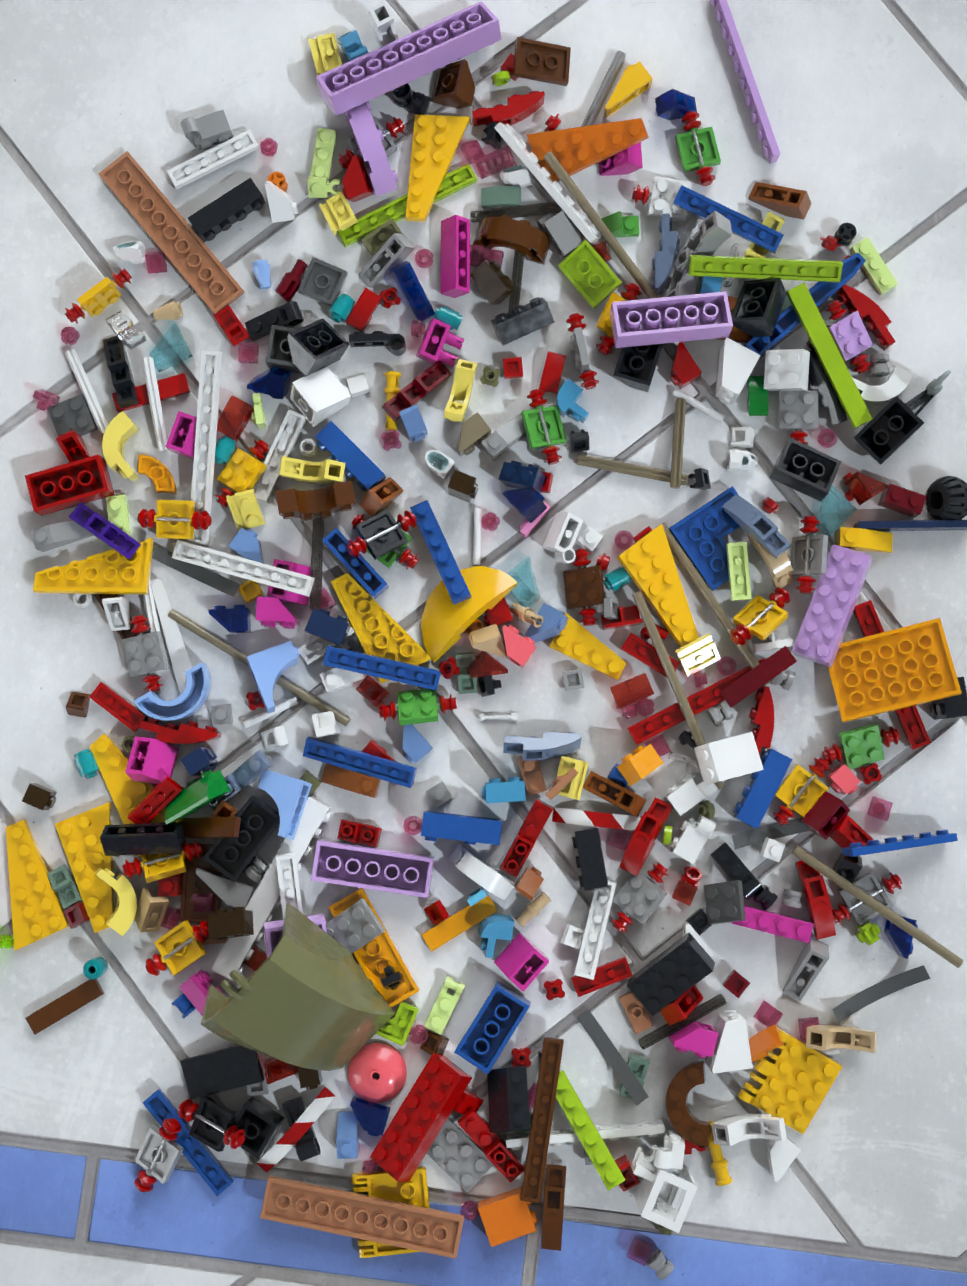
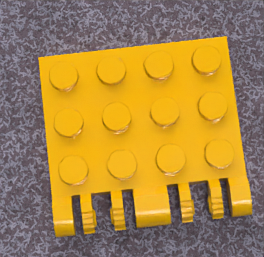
M778 1028L782 1041L785 1043L778 1047L781 1049L778 1054L772 1050L768 1051V1056L774 1059V1062L764 1057L757 1060L754 1069L765 1075V1077L753 1071L750 1073L752 1079L761 1083L759 1088L749 1082H745L743 1086L752 1093L741 1088L737 1096L748 1104H752L765 1113L771 1114L772 1117L784 1118V1124L804 1134L843 1066L816 1049L806 1048V1043Z
M426 1166L418 1167L409 1182H397L386 1171L360 1172L351 1175L352 1184H354L352 1187L353 1192H368V1196L430 1208ZM363 1239L357 1240L358 1245L361 1246L358 1248L360 1258L421 1252Z

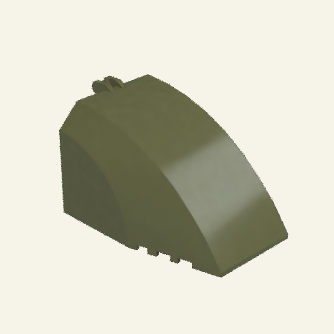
M288 902L285 908L283 935L272 954L248 979L236 970L230 972L229 976L232 980L241 986L237 988L226 979L220 983L221 987L231 995L230 998L213 985H210L201 1025L227 1041L280 1061L307 1069L332 1071L342 1069L395 1012L382 994H379L375 989L373 982L367 978L363 969L355 962L349 950Z

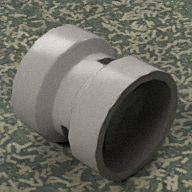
M877 353L870 356V363L872 364L870 376L883 377L890 374V369L887 366L889 354Z
M783 671L774 677L770 684L780 685L783 689L789 690L793 684L795 672Z
M725 701L719 703L717 707H711L707 710L711 721L716 727L722 724V721L733 718V713Z
M255 856L252 864L246 867L243 872L250 879L259 883L263 878L262 875L268 870L270 865L260 857Z
M660 1249L654 1251L646 1261V1265L656 1271V1276L660 1280L668 1277L674 1269V1264L670 1260H666L665 1254Z

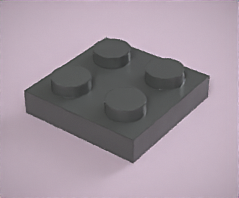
M312 257L298 293L332 307L348 273L341 268Z
M83 394L47 408L58 436L72 430L80 436L98 430Z
M735 880L704 885L708 925L746 921L742 881Z

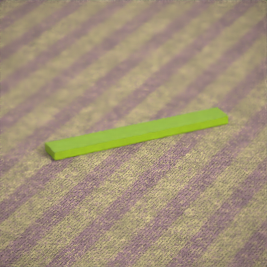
M469 163L444 176L440 190L433 200L434 203L477 182V178ZM408 194L357 218L358 222L347 229L337 231L344 246L347 247L360 241L391 218H393L395 223L406 218Z
M690 255L688 275L840 282L843 262Z
M805 282L788 290L786 294L853 428L855 429L871 421L872 417Z

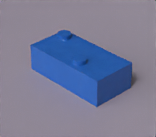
M424 811L421 836H425V840L436 841L437 838L460 840L464 841L465 844L476 845V842L500 845L502 820Z
M497 981L454 1053L488 1074L529 1009L531 1002Z

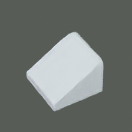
M365 374L347 379L352 398L370 393Z
M732 427L730 446L753 448L754 429L751 427Z
M283 726L261 732L266 751L288 744Z

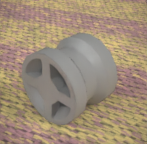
M784 889L785 899L782 900V905L802 908L800 901L804 892Z

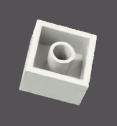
M805 349L766 350L764 389L769 391H808L810 352Z

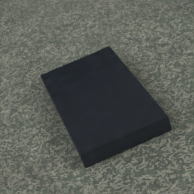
M240 1045L180 1061L191 1100L265 1080L258 1053Z

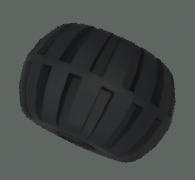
M945 476L937 479L929 486L926 494V506L932 518L935 520H962L967 516V483L958 477Z

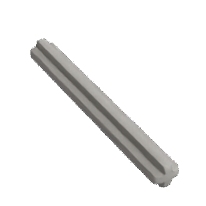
M616 52L581 127L594 124L625 60L626 54L624 52Z

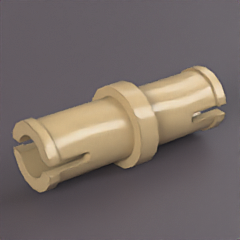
M517 602L511 604L516 607V609L510 607L511 614L518 616L521 621L528 622L537 628L541 626L537 620L543 623V617L534 613L531 608L523 607Z
M542 892L532 903L529 902L527 904V908L515 917L516 921L524 927L534 916H538L540 914L539 911L552 900L545 892Z

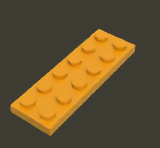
M360 888L328 908L333 917H336L364 898L385 929L382 934L356 950L354 955L367 978L373 982L375 989L379 994H382L390 1007H393L419 992L420 989L364 888ZM391 965L395 973L400 972L403 975L405 982L387 990L383 987L381 979L386 977L383 968Z

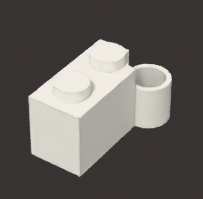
M569 512L556 513L543 548L550 552H555L557 562L572 563L575 560L576 555L572 547L583 520Z
M690 773L682 779L683 783L678 787L676 784L666 791L668 794L664 797L673 806L677 815L681 816L717 791L718 787L715 783L705 786L703 779L701 780L697 774L692 775Z
M703 815L698 822L692 818L684 820L680 826V835L678 837L675 836L670 844V847H672L671 852L694 864L708 837L714 831L716 823Z
M677 1131L664 1133L663 1148L655 1149V1167L682 1170L685 1140Z

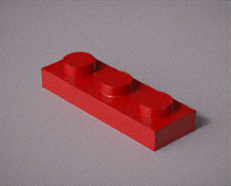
M630 633L620 650L667 678L655 647ZM669 656L672 665L676 670L680 662Z
M100 682L89 696V698L133 732H137L141 720L145 721L147 719L144 713L103 682Z
M166 776L128 814L127 818L135 824L149 823L181 792L182 787L169 776Z
M624 956L597 967L594 980L577 975L571 977L578 997L629 978L633 974Z

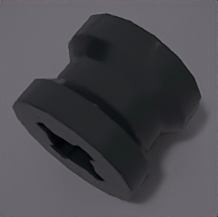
M851 223L841 224L834 235L838 239L837 243L841 244V246L849 245L857 234L856 227Z
M764 885L763 889L754 895L753 900L759 902L761 907L767 910L773 905L778 896L775 893H771L769 887Z

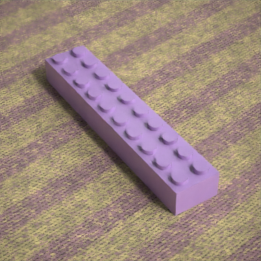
M482 1L316 76L321 97L336 116L343 114L371 99L378 98L382 94L393 91L406 83H410L421 76H425L434 70L443 68L447 64L460 60L471 53H475L484 47L502 40L499 20Z

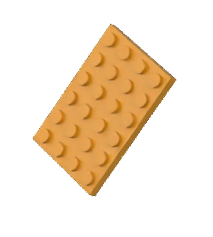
M940 618L841 643L832 668L828 667L843 723L962 694Z

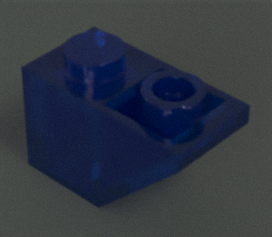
M273 366L255 376L247 384V389L253 390L255 393L270 395L274 399H283L289 391L292 372Z
M233 605L231 609H226V606H214V609L209 610V614L230 633L251 632V611L245 608V605Z
M900 916L909 923H911L913 926L918 928L916 924L917 920ZM886 919L884 933L897 954L908 959L913 951V937Z

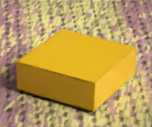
M251 580L240 585L238 589L247 604L264 594L257 582Z

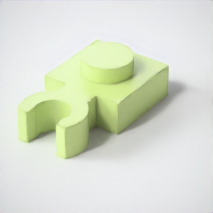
M308 177L309 198H327L328 192H331L333 195L340 193L341 190L333 188V185L340 184V180L333 179L331 182H327V177Z
M254 393L252 394L254 402V412L251 413L252 421L256 423L259 429L267 428L262 395Z

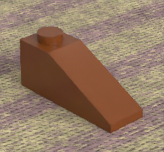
M755 182L748 197L750 201L782 215L802 220L805 219L812 204L807 191Z
M326 763L321 782L376 798L381 779Z
M593 771L589 773L583 785V789L636 817L639 816L646 802L641 796Z

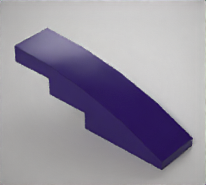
M82 502L69 515L70 519L128 560L131 559L141 546L139 542Z

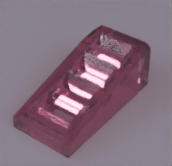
M508 144L475 160L482 179L517 165ZM507 154L509 160L506 161L503 155ZM500 157L502 163L499 164L496 158ZM490 160H493L495 167L492 168ZM482 163H486L488 167L487 171H485Z

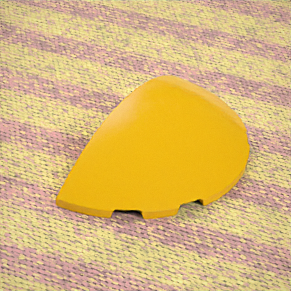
M472 566L462 569L460 572L469 589L471 598L454 605L442 580L427 599L421 619L423 644L433 662H436L462 637V632L487 609L491 610L518 582L507 573L487 566Z

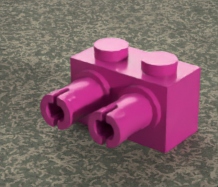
M433 318L428 323L416 357L432 364L439 360L454 367L458 356L444 351L443 345L446 343L460 350L464 338L449 333L450 325Z

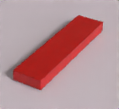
M185 373L157 381L160 401L191 392ZM146 384L136 386L139 403L126 408H120L116 392L112 393L116 411L120 413L150 404Z

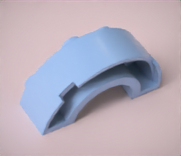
M201 662L185 671L187 678L186 688L177 699L166 701L156 692L150 691L134 700V703L143 713L155 719L166 721L186 719L199 711L209 696L211 689L209 668L207 664Z

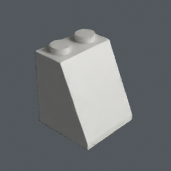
M727 337L718 352L716 397L722 403L732 405L739 396L761 355Z
M326 367L292 383L290 399L312 427H315L348 405L351 393L346 386L339 382L337 374L334 371L331 372Z
M753 732L694 747L705 786L764 770Z
M736 1010L724 1011V1014L719 1015L715 1027L719 1034L713 1057L707 1056L706 1064L713 1074L751 1069L753 1066L746 1019Z

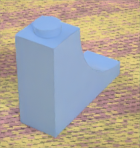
M291 641L247 656L248 666L267 714L275 712L273 690L278 678L288 668L297 664V657L300 656L297 646H293Z
M266 770L259 778L258 788L266 791L274 799L280 815L278 836L294 840L312 784Z

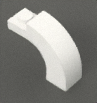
M386 0L370 8L368 11L369 21L379 47L399 39L394 27L395 17Z
M896 366L891 370L886 382L879 386H870L854 378L853 380L866 406H879L892 401L908 386L913 374Z
M460 844L457 845L447 859L466 876L504 901L516 885Z
M771 1114L737 1115L711 1124L714 1144L732 1146L740 1141L756 1138L780 1141L787 1138L784 1118L772 1117Z

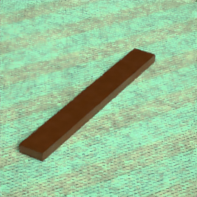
M544 1036L520 1195L521 1201L540 1204L564 1039Z

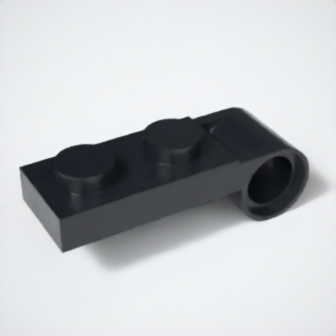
M292 301L245 322L251 340L256 341L270 334L272 325L282 327L296 326L302 323L304 319L298 303Z
M358 331L354 332V334H349L351 347L389 346L390 352L395 356H400L406 351L405 339L400 334H387L383 331H374L372 334ZM395 342L402 343L399 348H394L392 345Z
M726 842L710 854L732 881H742L743 896L747 900L763 889L759 881Z
M302 1096L282 1104L290 1127L306 1110ZM313 1126L308 1129L295 1145L301 1162L321 1154Z

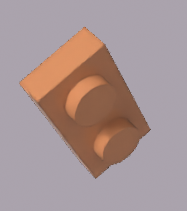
M522 758L517 759L528 796L547 791L538 760L522 761Z

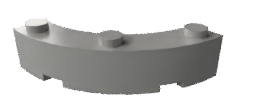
M714 211L699 224V230L693 237L689 236L673 264L668 280H670L669 289L665 291V297L695 294L700 276L688 275L690 255L712 256L732 236L729 219Z

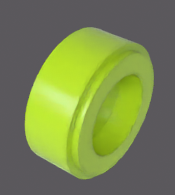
M508 71L495 73L491 77L494 86L505 85L511 80Z
M666 825L664 827L662 841L664 845H670L673 826Z

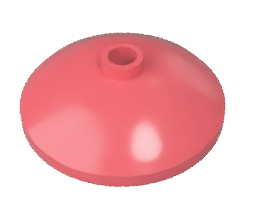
M382 1042L364 1045L351 1059L348 1067V1080L352 1090L361 1099L371 1103H383L393 1099L402 1090L407 1076L406 1064L400 1052L393 1046ZM373 1073H378L380 1077L375 1079Z

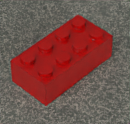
M99 454L25 475L34 512L41 516L78 506L80 502L85 504L115 495L106 461Z

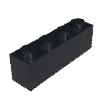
M250 177L189 216L188 220L203 242L211 241L221 231L230 229L232 224L244 220L251 212L261 209L265 204V200Z
M172 822L167 825L166 823L105 825L100 836L105 856L182 853L186 842L181 822Z

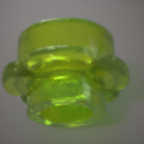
M0 935V948H13L15 940L12 939V935Z

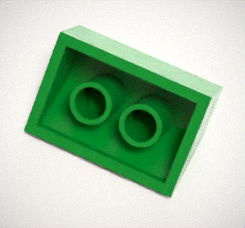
M209 770L200 775L202 779L198 780L196 778L187 783V788L184 789L182 787L181 792L166 806V825L194 813L231 791L221 771L218 770L212 773Z

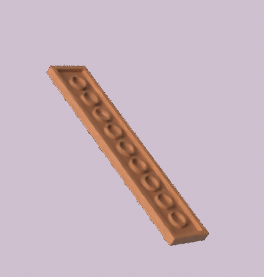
M128 151L99 173L102 180L214 314L232 304L245 293Z
M270 1175L267 1180L260 1215L261 1219L455 1259L457 1258L464 1215Z

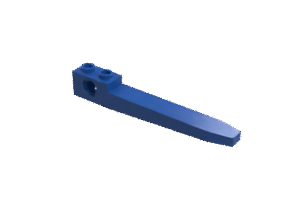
M859 253L842 261L843 268L840 282L818 281L809 289L817 308L849 282L866 261ZM790 305L779 315L772 336L754 337L745 344L744 347L761 355L758 361L766 355V350H772L801 323L793 306Z

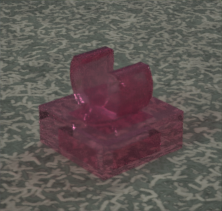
M44 389L35 390L33 398L39 400L36 408L42 411L48 410L47 408L52 404H58L60 396Z

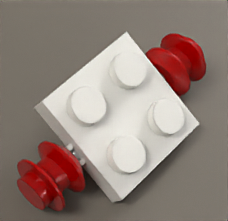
M655 176L652 192L649 194L648 186L640 189L638 184L637 188H633L632 199L635 200V204L639 200L645 205L649 198L648 216L662 218V214L669 213L672 220L685 221L687 211L673 205V202L681 185L691 189L692 182Z

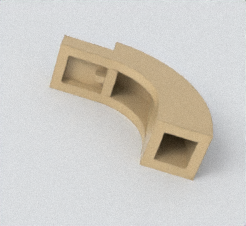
M750 533L747 534L750 544L763 558L774 588H783L794 582L791 574L793 568L786 552L775 559Z
M813 1025L807 1027L806 1048L822 1051L832 1048H844L871 1053L876 1052V1031L844 1025Z

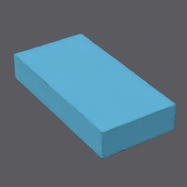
M480 887L469 894L467 897L469 905L473 906L487 896L486 889Z

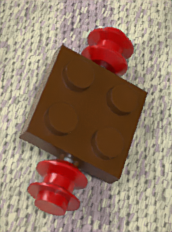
M586 549L575 550L576 561L572 563L578 569L563 571L567 609L583 607V610L578 613L583 618L579 623H583V626L595 625V621H598V619L594 618L596 610L591 608V606L604 604L605 594L602 569L599 565L586 567L591 563L590 560H587L590 552H586Z

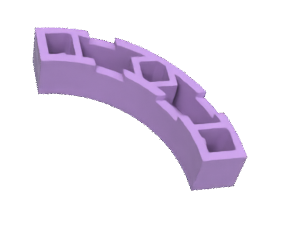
M369 101L360 106L346 111L345 116L354 133L360 154L363 156L364 162H368L369 167H366V171L377 197L396 190L398 178L395 170H391L382 144V140H384L382 131L376 128L370 113L372 109Z

